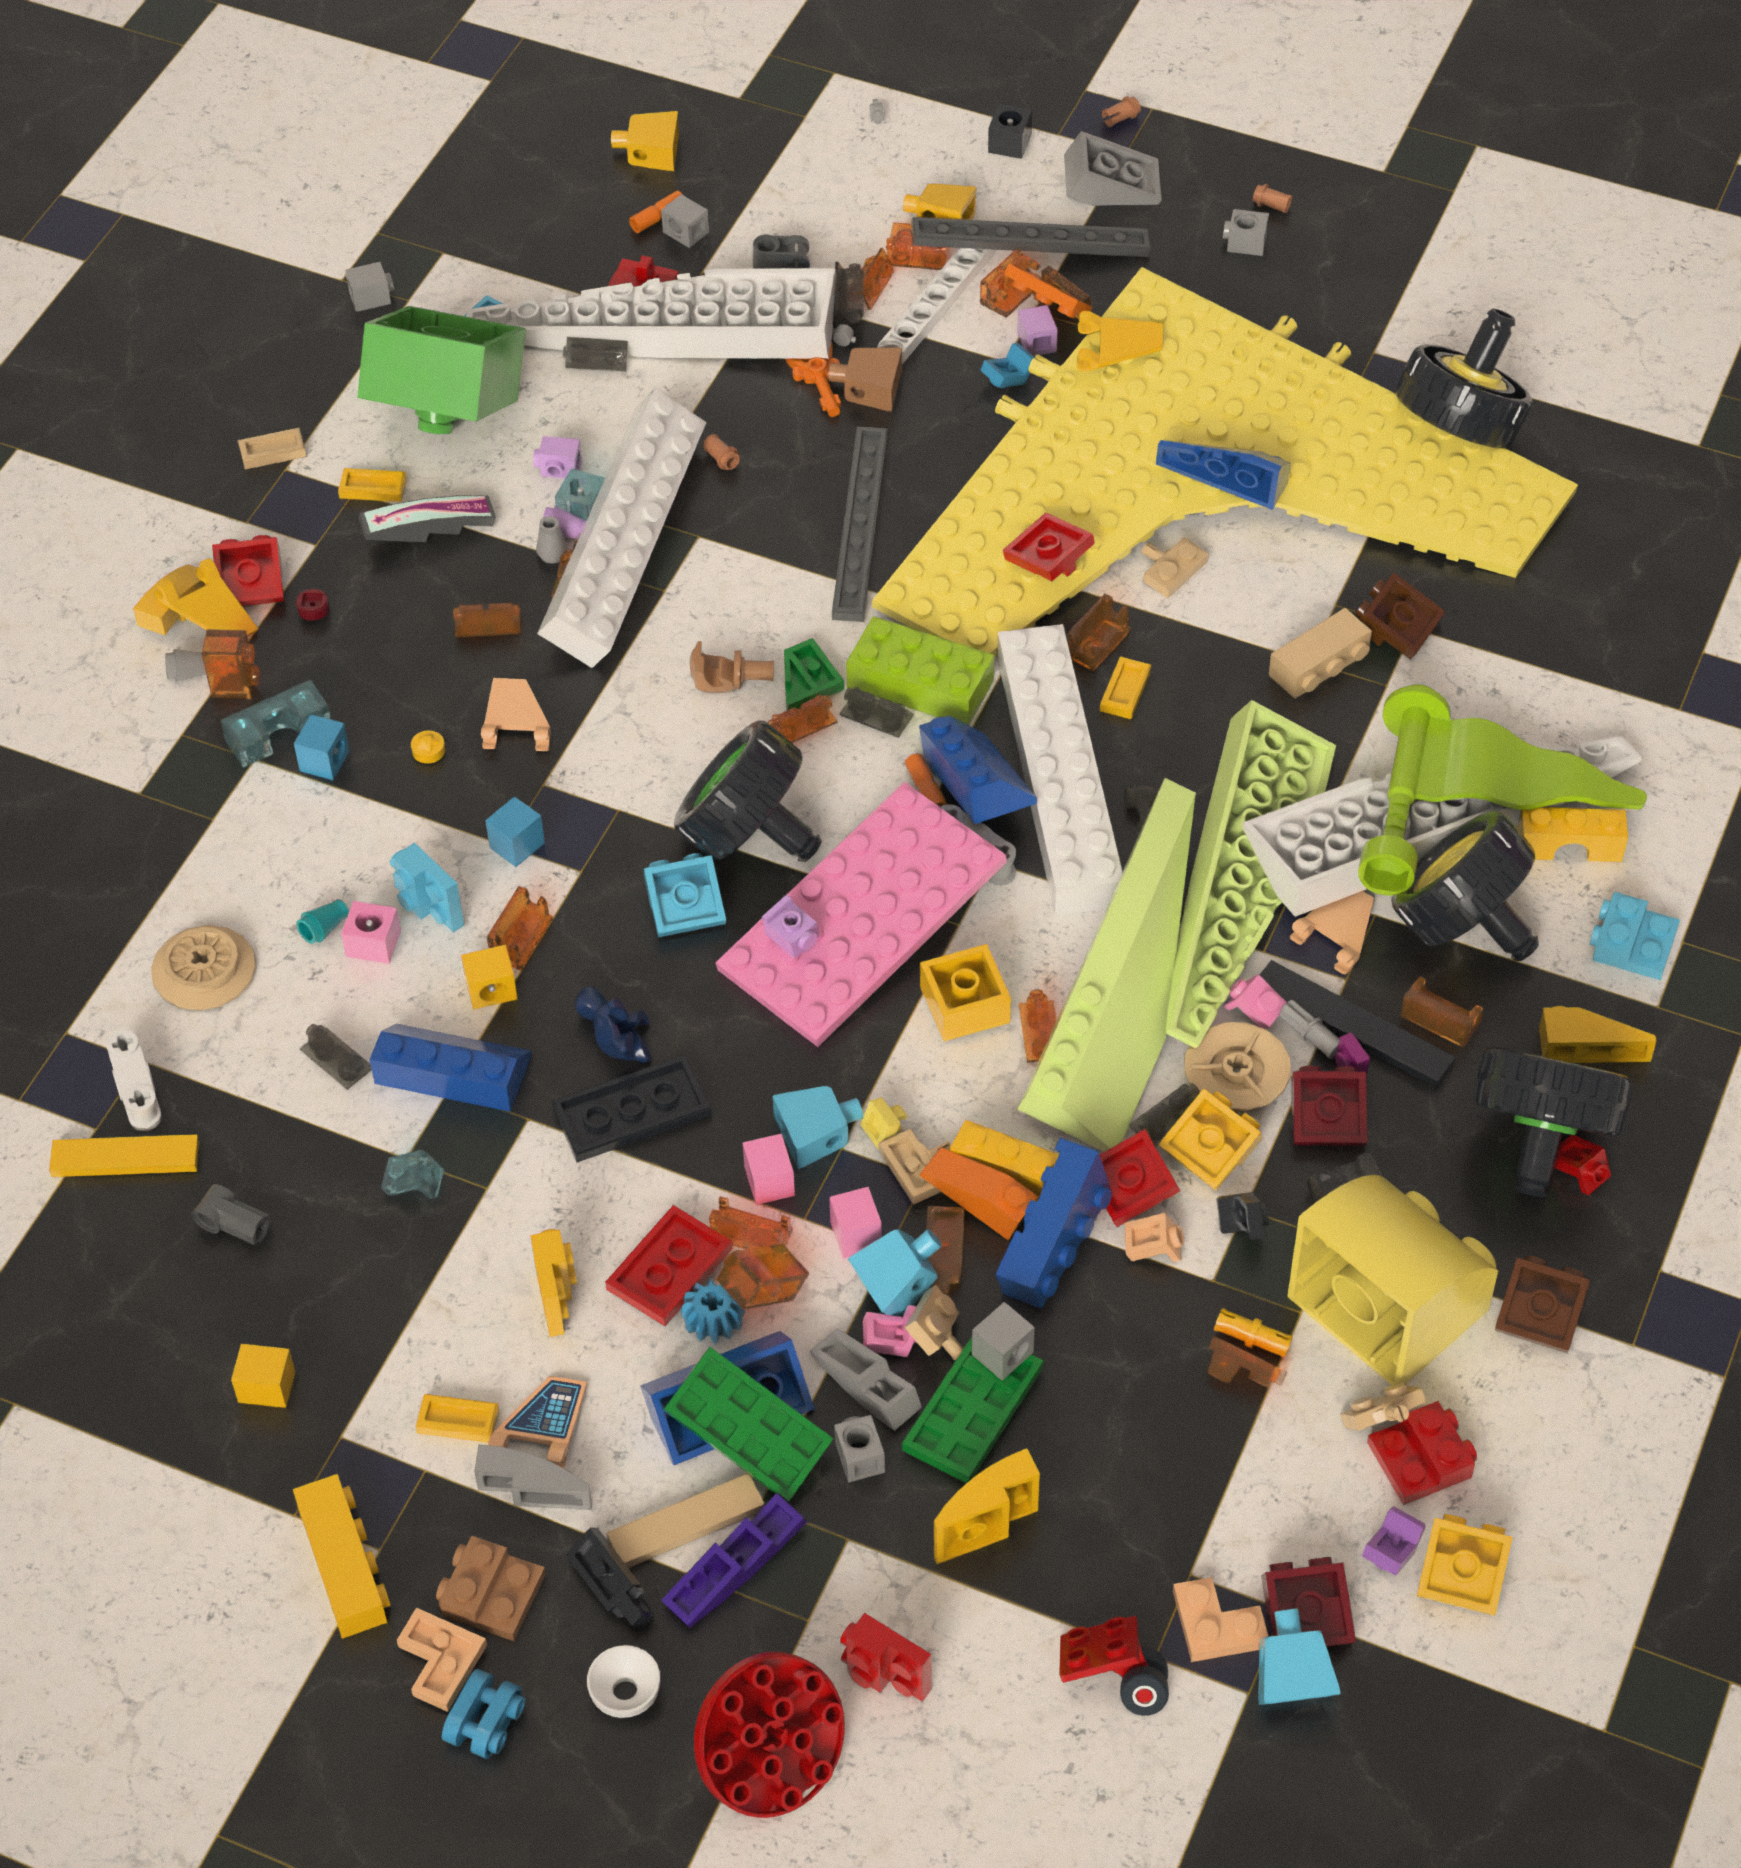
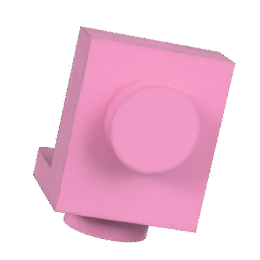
M1258 974L1247 981L1243 978L1238 980L1230 988L1229 995L1231 997L1223 1006L1228 1011L1238 1006L1258 1027L1267 1029L1280 1015L1282 1007L1287 1002Z
M908 1305L903 1317L866 1312L863 1319V1345L875 1353L908 1357L913 1343L917 1342L907 1332L905 1326L916 1306Z

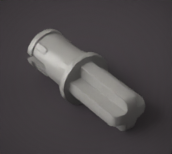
M1294 1000L1288 1001L1279 1013L1281 1018L1301 1034L1303 1041L1309 1040L1329 1059L1334 1058L1337 1053L1339 1038L1322 1024L1323 1020L1320 1017L1314 1018Z

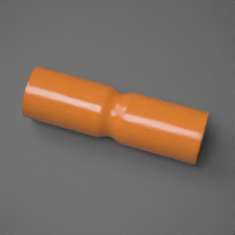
M675 191L656 202L655 205L649 206L630 217L629 223L631 228L636 233H640L662 219L661 210L682 193Z
M919 753L910 755L905 760V766L915 786L919 788V793L939 807L948 805L938 784L934 781V777L923 755Z

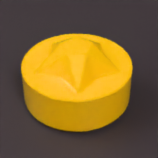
M429 730L416 734L411 741L412 755L421 763L429 764L439 761L445 754V743L442 735Z

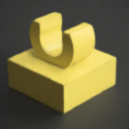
M881 1097L870 1100L860 1125L879 1150L880 1142L902 1131L900 1120L907 1119L908 1115L900 1105L889 1108Z

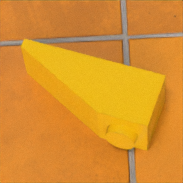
M1555 1006L1543 1008L1539 1034L1543 1057L1569 1063L1651 1062L1656 1044V1036L1580 1007Z

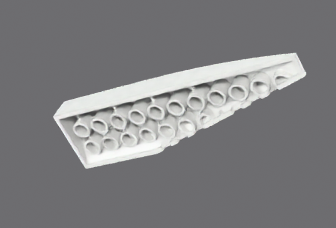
M835 268L705 270V275L690 277V273L677 275L678 280L660 282L659 278L649 279L641 286L633 287L632 283L583 290L581 291V296L567 298L566 293L553 295L554 300L536 303L535 298L523 300V303L515 307H510L508 303L468 309L466 317L526 328L524 346L562 351L658 358H828L832 340L836 270Z

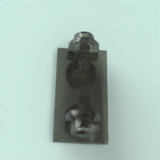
M837 261L835 262L836 280L833 317L838 319L841 324L849 326V322L859 323L864 316V296L862 293L853 295V292L864 291V270L857 263H852L849 265V268L844 269Z
M567 337L566 346L563 348V358L566 359L565 368L626 372L628 341Z
M857 686L854 688L848 687L845 691L844 700L848 702L840 712L842 717L897 738L901 736L914 716V713L905 709L904 704H896L880 698V700L875 699V695L862 691Z
M311 1024L307 1028L308 1042L300 1048V1051L345 1089L348 1090L372 1071L369 1062L327 1027Z
M1194 1083L1181 1085L1173 1093L1130 1123L1129 1127L1136 1134L1145 1129L1155 1147L1159 1146L1158 1144L1200 1094L1198 1087Z

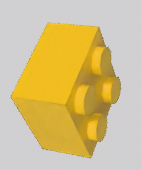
M987 944L920 962V988L943 1042L1010 1023L1011 997Z

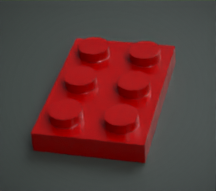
M672 1205L605 1281L606 1290L658 1323L666 1326L682 1308V1305H684L685 1293L694 1292L696 1282L702 1285L733 1249L732 1240L675 1205Z

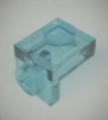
M424 1150L388 1158L381 1189L389 1196L419 1189L429 1199L437 1198L444 1169Z

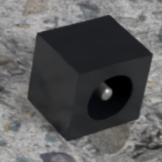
M998 103L988 127V153L1022 159L1032 135V109Z

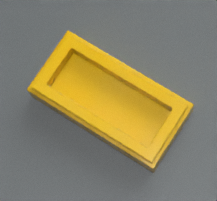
M344 468L338 489L339 498L402 502L407 481L406 472Z
M1120 657L1101 700L1100 712L1132 719L1150 676L1151 664Z
M424 1394L415 1426L416 1431L419 1434L488 1443L495 1431L499 1404Z

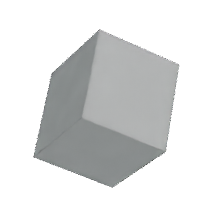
M1003 1302L972 1330V1356L999 1379L1004 1380L1034 1353L1035 1327L1008 1304Z

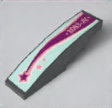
M455 495L395 503L361 512L358 518L365 540L426 542L429 533L460 534L463 525L493 527L496 516L488 495Z

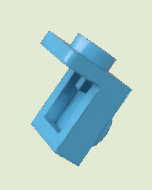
M1013 343L1006 358L984 360L980 371L990 379L994 386L999 388L1025 385L1030 375L1029 365L1035 357L1019 343Z

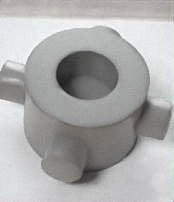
M873 99V103L869 105L871 121H875V124H880V120H884L883 106L881 102H878V99Z
M840 324L836 329L832 328L833 340L836 344L847 346L850 342L855 343L856 337L853 336L854 331L850 326Z

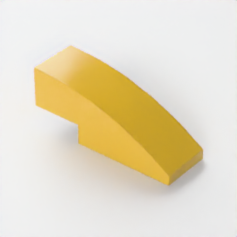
M187 564L168 573L155 583L133 607L137 626L166 635L177 619L184 622L187 618L158 601L154 591L158 588L159 582L166 579L173 583L179 599L207 585L197 577L196 569L198 567Z

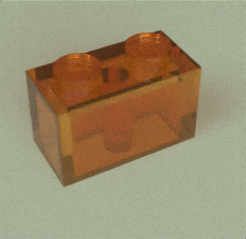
M207 629L201 655L212 698L251 699L253 686H258L260 672L259 667L254 666L255 648L253 644H249L246 630Z
M782 1243L733 1251L725 1259L724 1267L716 1280L736 1303L745 1310L793 1301L810 1273Z

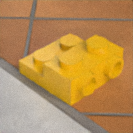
M1203 1089L1158 1145L1159 1148L1213 1190L1217 1191L1237 1165H1242L1263 1137L1258 1130L1261 1125L1246 1113H1243L1240 1117L1230 1109L1232 1103L1218 1091L1211 1094Z
M547 1229L539 1234L530 1235L548 1332L549 1336L553 1337L564 1334L562 1320L569 1318L566 1301L572 1300L570 1285L577 1284L570 1242L562 1243L560 1229Z
M1444 1514L1443 1519L1434 1518L1417 1597L1495 1616L1513 1537L1505 1535L1506 1529L1490 1524H1482L1481 1529L1466 1526L1467 1520L1455 1515Z

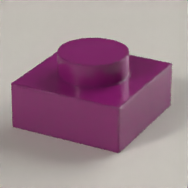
M1352 1032L1339 1037L1338 1049L1335 1054L1337 1066L1356 1067L1357 1072H1366L1367 1079L1369 1056Z

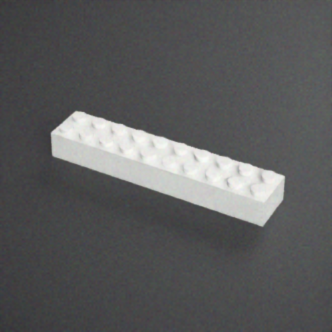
M656 388L639 403L634 411L537 633L591 668L611 651L706 425L704 420Z
M1063 624L998 632L997 659L1025 784L1037 797V804L1031 805V811L1055 915L1106 909L1121 877L1122 868Z

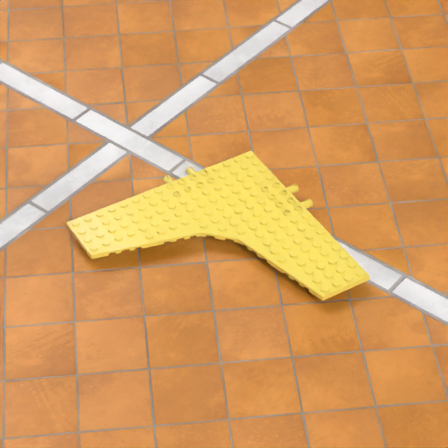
M1141 267L1102 317L1163 323L1162 350L1091 371H1079L1077 369V360L1080 349L1087 348L1099 354L1100 331L1087 334L1061 366L1039 354L1035 355L1028 370L1030 373L1047 380V385L1028 407L1006 395H1003L1002 399L998 401L995 413L1014 421L1015 424L873 598L872 608L909 628L994 654L995 657L997 655L998 632L1033 628L1035 622L1045 614L1050 615L1057 610L1062 601L1066 598L1071 599L1108 571L1109 565L1117 559L1122 560L1130 554L1131 549L1141 541L1145 542L1154 535V531L1162 525L1165 527L1173 520L1185 519L1187 514L1204 512V515L1228 512L1230 507L1248 505V508L1261 506L1156 465L1157 448L1160 440L1262 451L1272 456H1278L1291 463L1288 483L1275 507L1286 509V514L1296 517L1304 514L1318 518V523L1328 526L1336 523L1346 526L1347 531L1399 545V542L1414 545V550L1425 553L1429 549L1446 554V559L1457 562L1459 559L1475 562V567L1514 578L1518 576L1572 499L1578 484L1506 448L1487 447L1472 443L1431 425L1407 409L1399 401L1396 393L1342 367L1344 362L1350 357L1351 351L1347 345H1344L1339 352L1338 350L1342 346L1341 342H1336L1325 358L1288 340L1297 329L1294 319L1290 318L1285 325L1284 323L1287 321L1288 316H1281L1278 323L1269 331ZM1045 512L1092 533L1095 544L1075 561L1076 570L1070 576L1066 577L1061 573L1052 582L1006 561L1002 551Z

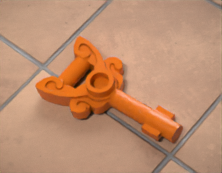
M832 342L828 358L785 359L793 369L792 375L794 380L801 381L804 379V382L807 384H816L821 395L819 403L822 410H827L830 417L839 415L841 401L838 394L833 395L828 383L830 364H840L838 359L833 358Z

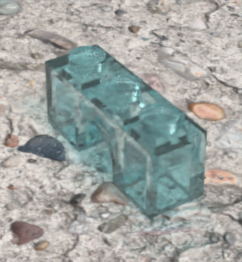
M308 680L220 721L225 742L242 767H246L273 754L269 738L273 731L280 728H290L299 734L310 714L331 719L328 704L312 681Z

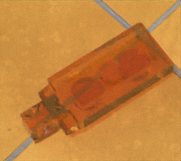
M928 1206L926 1230H931L942 1244V1247L931 1255L928 1260L938 1274L934 1285L943 1294L949 1296L950 1283H959V1276L962 1273L965 1208Z

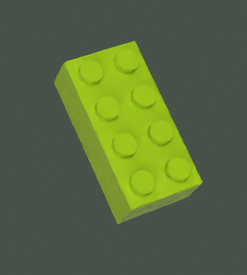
M875 616L871 618L846 661L847 688L936 717L952 716L967 725H970L994 682V654Z

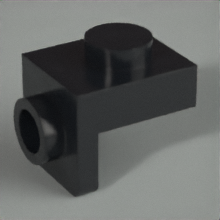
M1253 1192L1217 1197L1219 1229L1223 1234L1243 1231L1250 1240L1265 1238L1263 1226L1269 1225L1267 1207L1265 1203L1261 1204V1201Z

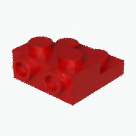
M258 535L253 537L252 540L238 541L236 539H226L221 541L220 544L212 545L213 560L220 577L242 607L285 601L280 547L277 537Z
M1439 1401L1409 1412L1408 1418L1401 1423L1368 1435L1367 1443L1403 1505L1472 1478L1475 1461H1477L1476 1450L1470 1440H1461L1456 1431L1459 1425L1454 1412L1450 1408L1444 1410Z
M866 1613L862 1615L856 1624L851 1622L846 1627L840 1638V1643L846 1646L842 1653L841 1661L847 1664L848 1673L856 1684L863 1688L871 1687L881 1693L890 1681L892 1686L906 1697L914 1696L920 1701H924L932 1690L931 1653Z

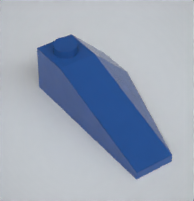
M1160 440L1158 443L1156 465L1271 510L1274 509L1288 483L1291 467L1290 462L1262 451Z

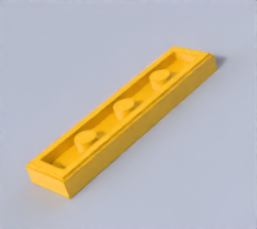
M196 1134L52 1140L49 1171L51 1177L197 1172L199 1139Z

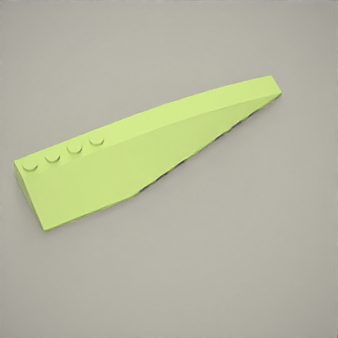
M1253 700L1246 704L1230 720L1194 862L1179 932L1165 1033L1194 1048L1200 1045L1214 1021L1221 1003L1226 1000L1232 984L1243 971L1247 958L1252 955L1273 919V913L1278 905L1282 903L1275 894L1242 828L1243 822L1324 793L1336 748L1335 744Z
M1167 778L1161 784L1017 1110L1104 1152L1123 1141L1166 1039L1167 1012L1172 974L1175 966L1196 795L1195 792Z

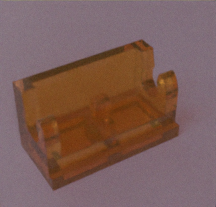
M1015 249L980 281V304L1005 318L1035 292L1030 289L1026 293L1012 286L1014 280L1004 275L1009 263L1043 280L1042 277L1031 272L1029 269L1030 267L1037 271L1041 267L1040 264L1022 254V251L1019 249Z
M1105 593L1067 633V644L1071 660L1092 671L1104 661L1129 634L1131 629L1128 626L1129 613L1127 608L1123 606L1119 610V614L1116 613L1112 607L1114 604L1113 598Z
M521 886L517 887L487 935L488 948L506 945L511 966L518 970L523 969L553 920L552 915H549L546 899L540 896L537 904L533 903L529 899L530 894L527 888Z
M1420 976L1404 995L1401 1017L1464 1048L1482 1022L1483 1015L1480 1013L1483 1007L1475 1005L1470 1012L1426 990L1427 987L1424 984L1427 979Z
M722 1196L719 1197V1210L712 1209L709 1216L710 1228L732 1240L733 1246L780 1260L793 1231L791 1218L782 1215L780 1222L729 1207V1199Z

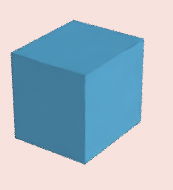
M310 714L294 742L300 772L334 780L350 752L345 724Z
M515 796L485 820L490 849L515 867L545 844L541 815Z

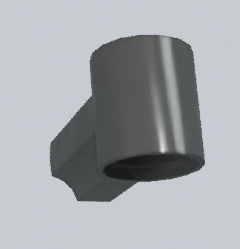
M213 1184L191 1213L194 1222L202 1229L211 1233H218L222 1230L253 1245L257 1242H262L267 1235L271 1222L269 1214L240 1202L233 1192L218 1184Z

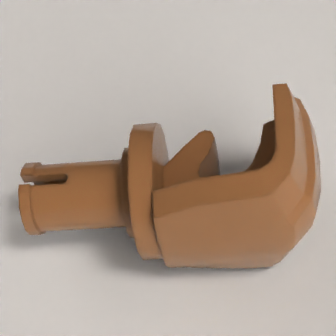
M698 641L690 655L691 676L694 679L696 688L703 692H731L734 689H740L741 683H744V680L774 681V660H745V657H742V650H735L733 661L721 656L704 654L702 652V641Z

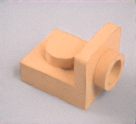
M1166 1213L1125 1223L1126 1256L1131 1261L1164 1253L1173 1262L1181 1260V1247L1185 1243L1184 1234L1181 1227L1175 1225Z

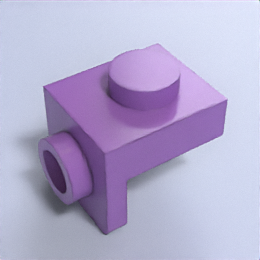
M1394 1506L1391 1507L1382 1527L1366 1544L1362 1557L1374 1563L1378 1568L1397 1576L1415 1554L1426 1527L1425 1523Z

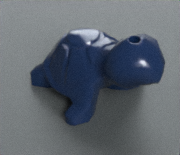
M594 986L581 989L575 999L576 1011L584 1019L594 1020L595 1038L601 1050L606 1055L616 1059L637 1060L640 1063L651 1061V1054L645 1042L636 1031L637 1025L645 1026L650 1023L647 1014L643 1010L628 1013L619 998L607 1001Z

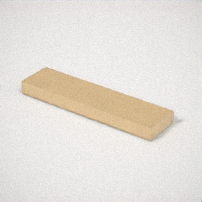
M747 1473L606 1532L607 1540L627 1567L630 1568L739 1522L746 1517L758 1514L765 1504L751 1476Z

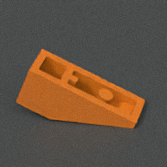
M942 1147L919 1175L1007 1240L1012 1237L1024 1221L1025 1210L1030 1200L1037 1201L1038 1199L1037 1195L1011 1176Z

